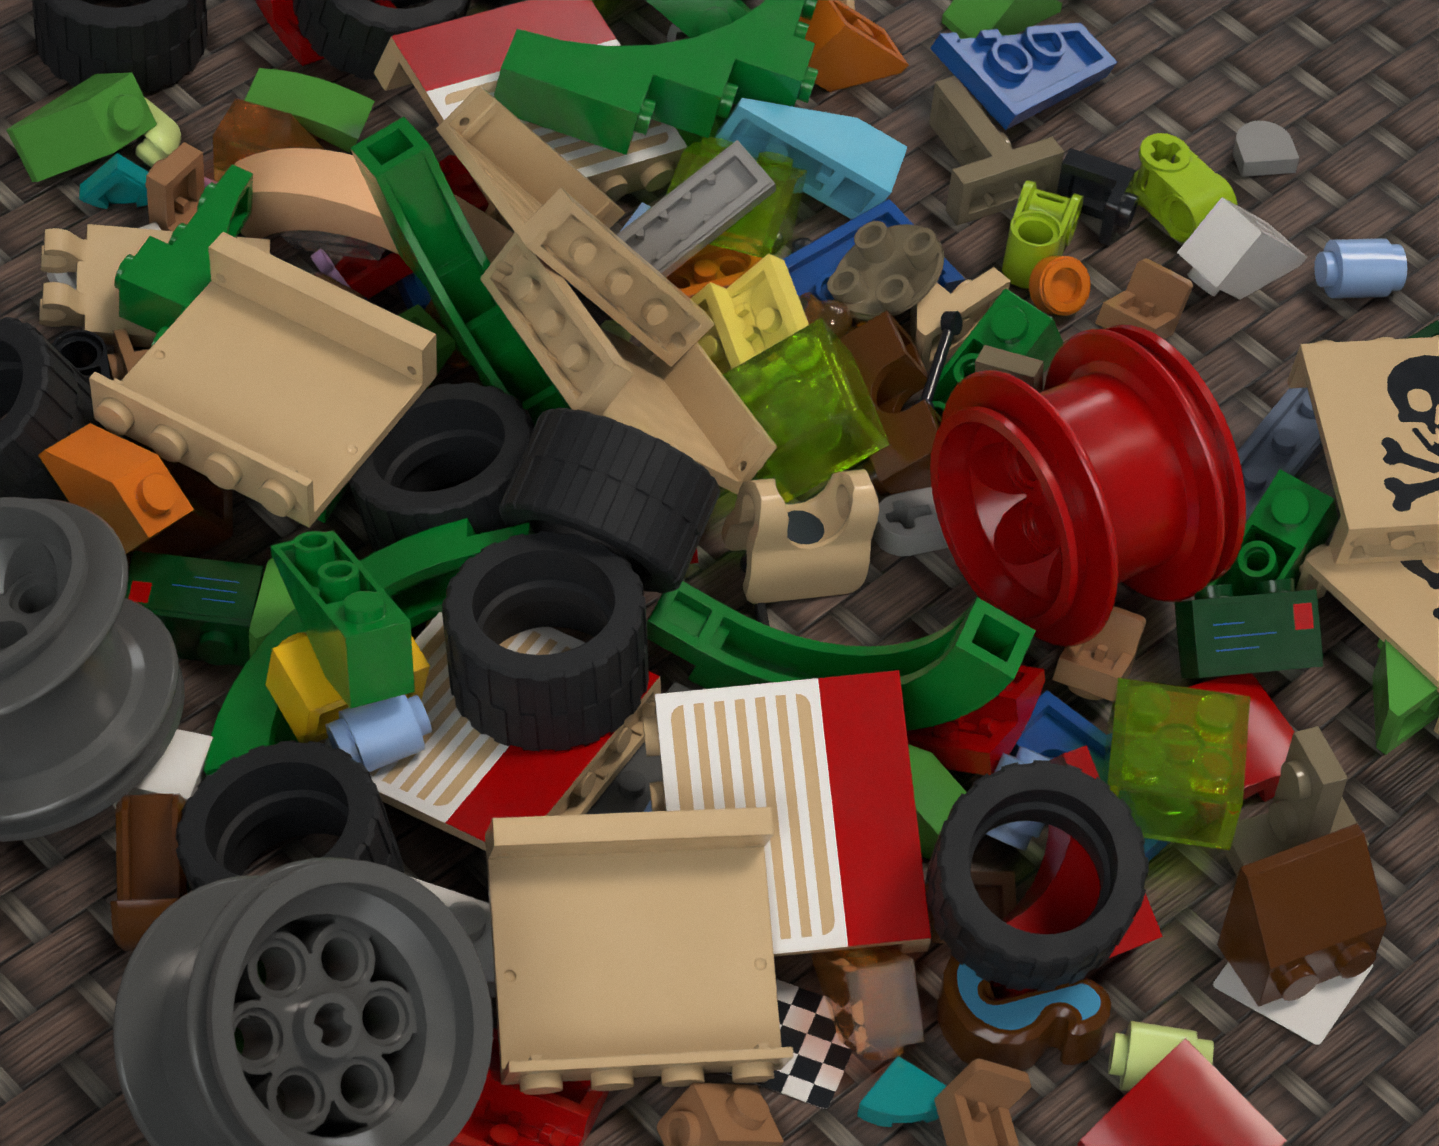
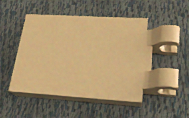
M87 224L85 239H81L64 229H45L44 246L42 245L41 271L48 273H76V290L64 283H43V299H40L39 324L50 327L80 326L83 327V330L100 336L104 340L105 345H113V330L126 328L132 347L151 348L157 333L119 317V289L115 288L114 280L123 259L129 254L135 256L149 236L169 243L173 231ZM237 237V239L270 254V239Z

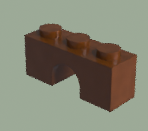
M886 310L825 347L834 371L827 374L828 381L842 404L848 405L852 415L845 419L847 428L862 450H867L870 461L864 464V469L867 471L874 488L881 496L887 493L893 495L931 487V451L942 419L925 399L900 412L904 403L912 395L924 389L928 373L913 339Z

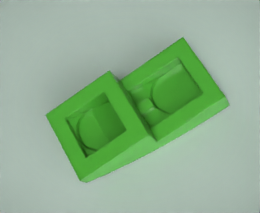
M259 68L238 114L288 140L292 138L297 127H300L351 153L350 148L357 143L375 101L353 90L313 76L278 69Z

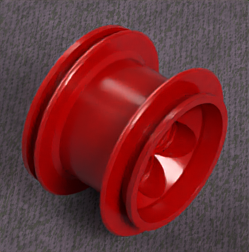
M1115 325L1105 329L1084 330L1068 338L1056 351L1047 372L1044 391L1039 393L1032 386L1011 374L997 370H984L975 372L961 380L953 389L946 402L941 425L933 441L930 461L932 495L943 536L958 568L977 596L1036 630L1034 636L1055 646L1075 647L1095 638L1109 620L1116 598L1117 585L1120 582L1148 598L1163 602H1179L1193 597L1195 593L1205 588L1209 583L1222 577L1235 562L1241 549L1245 532L1246 494L1243 472L1232 434L1217 401L1199 373L1175 347L1155 333L1133 325Z

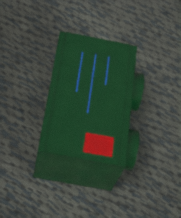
M134 551L128 571V585L125 598L149 609L163 622L174 641L178 658L205 661L212 665L230 664L245 666L246 662L250 659L249 628L263 580V566Z
M1294 578L1255 582L1256 595L1233 596L1232 584L1206 586L1195 593V600L1174 602L1181 678H1202L1322 667L1323 653L1316 589L1295 591Z

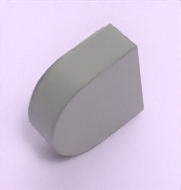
M1252 121L1240 127L1236 134L1233 156L1241 177L1296 173L1299 156L1290 134L1281 126L1268 121Z

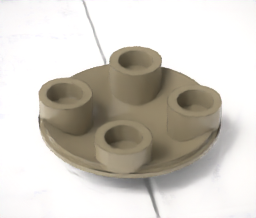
M872 221L863 225L854 236L855 245L842 258L836 271L830 276L827 287L838 307L850 317L869 321L886 310L893 317L916 305L931 291L943 269L944 250L932 229L909 224L887 227L881 221Z

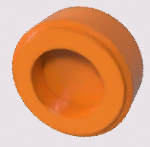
M1048 256L1037 263L1030 275L1029 293L1035 306L1046 314L1062 316L1074 314L1085 305L1090 294L1091 283L1089 273L1078 259L1071 256Z

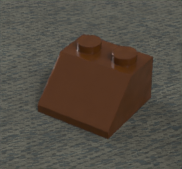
M1357 823L1240 867L1217 946L1258 1007L1283 998L1285 1001L1299 999L1309 993L1319 983L1340 975L1346 979L1355 977L1363 973L1374 963L1387 923L1365 834Z

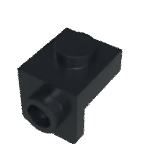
M1070 148L1062 162L1056 194L1071 198L1073 194L1082 195L1081 213L1103 220L1098 242L1110 246L1118 228L1129 229L1136 213L1139 196L1131 194L1136 170Z

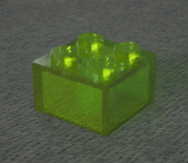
M822 318L723 374L724 378L777 446L762 469H759L755 476L758 479L774 478L776 480V488L785 504L830 479L833 473L844 471L890 445L853 354Z
M1118 678L1107 727L1102 781L1110 786V790L1119 799L1123 798L1132 810L1131 815L1137 827H1141L1144 838L1230 851L1243 805L1250 697Z

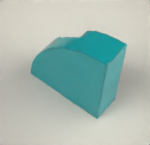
M117 153L80 184L79 200L89 205L108 209V203L126 204L137 202L136 207L148 205L146 175L149 172Z
M897 1056L859 1103L857 1117L882 1127H892V1123H911L921 1120L928 1123L935 1121L939 1118L934 1098L946 1085Z

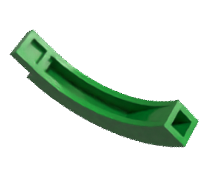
M468 518L404 538L367 556L360 562L408 617L412 629L442 612L443 600L447 596L446 588L451 578L460 571L459 567L468 558L476 556L481 552V549L494 542L499 543L507 540L508 537L523 533L524 535L535 533L530 523H525L476 535ZM293 609L264 639L246 662L230 688L218 713L211 734L213 739L204 767L206 775H212L221 768L220 765L233 757L237 758L248 753L250 749L262 745L265 747L276 745L282 741L296 740V742H299L265 685L272 648L277 647L283 640L293 634L305 632L296 609Z
M682 581L680 588L677 590L661 593L647 619V638L695 665L688 680L706 689L899 670L907 731L928 728L956 720L981 708L998 696L1014 680L1036 631L977 597L961 617L929 636L893 645H840L799 637L767 626L731 609Z

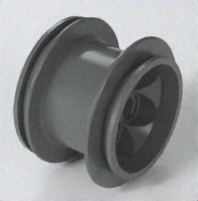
M21 497L0 498L1 842L37 838L64 830L93 817L114 804L133 789L163 756L179 726L184 707V679L178 663L176 646L168 629L152 611L137 602L125 598L128 585V562L118 535L97 514L79 505L61 500Z
M334 857L310 858L291 862L272 869L262 876H236L217 880L189 892L170 905L150 925L130 956L117 994L113 1025L114 1056L119 1083L135 1123L151 1146H448L460 1133L480 1098L488 1073L493 1042V1017L487 979L471 939L451 910L424 885L398 870L369 861ZM258 959L263 962L266 968L267 978L265 985L261 983L257 973ZM236 1027L239 1028L244 1039L242 1054L239 1053L235 1044L234 1032ZM278 1086L283 1090L286 1101L283 1113L279 1109L276 1100Z

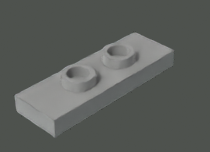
M736 140L620 231L617 236L664 277H667L776 191V185L742 144Z

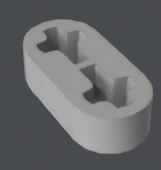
M932 487L893 494L885 497L879 503L878 521L873 536L874 541L882 550L896 556H911L948 548L938 521Z

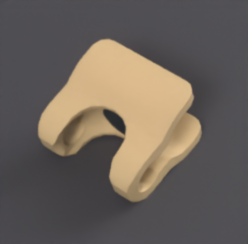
M865 469L833 473L825 489L817 496L806 502L793 505L785 504L776 488V480L774 478L743 482L739 489L734 510L727 515L721 535L727 549L731 551L746 550L747 568L743 582V591L747 601L752 604L843 595L858 590L865 582L868 573L871 539L879 515L878 498Z

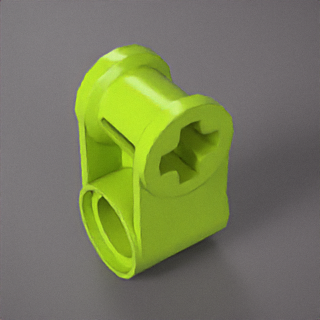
M1156 133L1147 136L1142 141L1138 152L1141 166L1135 172L1131 194L1139 196L1138 204L1161 223L1172 238L1178 242L1185 243L1222 197L1237 205L1236 195L1227 180L1207 166L1190 150L1183 140L1167 133Z
M1025 181L1010 223L1002 265V272L1004 276L1011 280V284L1029 289L1030 275L1037 263L1048 256L1063 255L1066 246L1070 245L1076 230L1083 204L1082 195L1073 194L1071 198L1037 189L1036 182Z

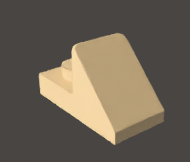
M996 268L989 269L974 280L963 281L954 289L952 294L936 282L931 291L910 308V337L916 345L926 371L931 368L942 335L940 321L945 311H958L963 320L961 333L953 337L947 355L948 358L958 350L1005 288L1009 290L1011 280Z

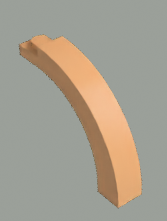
M286 148L252 154L234 164L253 173L252 213L240 231L245 237L262 239L271 234L285 231H321L359 239L399 254L353 155L322 149ZM454 195L490 263H492L514 233L485 212Z

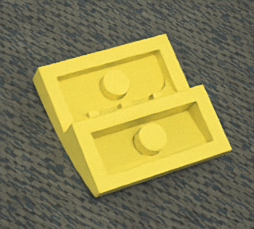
M767 254L728 288L710 282L690 298L715 323L697 342L743 402L780 384L820 356L811 328L783 259Z

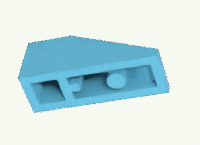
M741 98L729 114L728 119L718 129L713 139L726 148L738 140L764 170L850 219L858 217L888 198L892 192L907 150V146L859 118Z

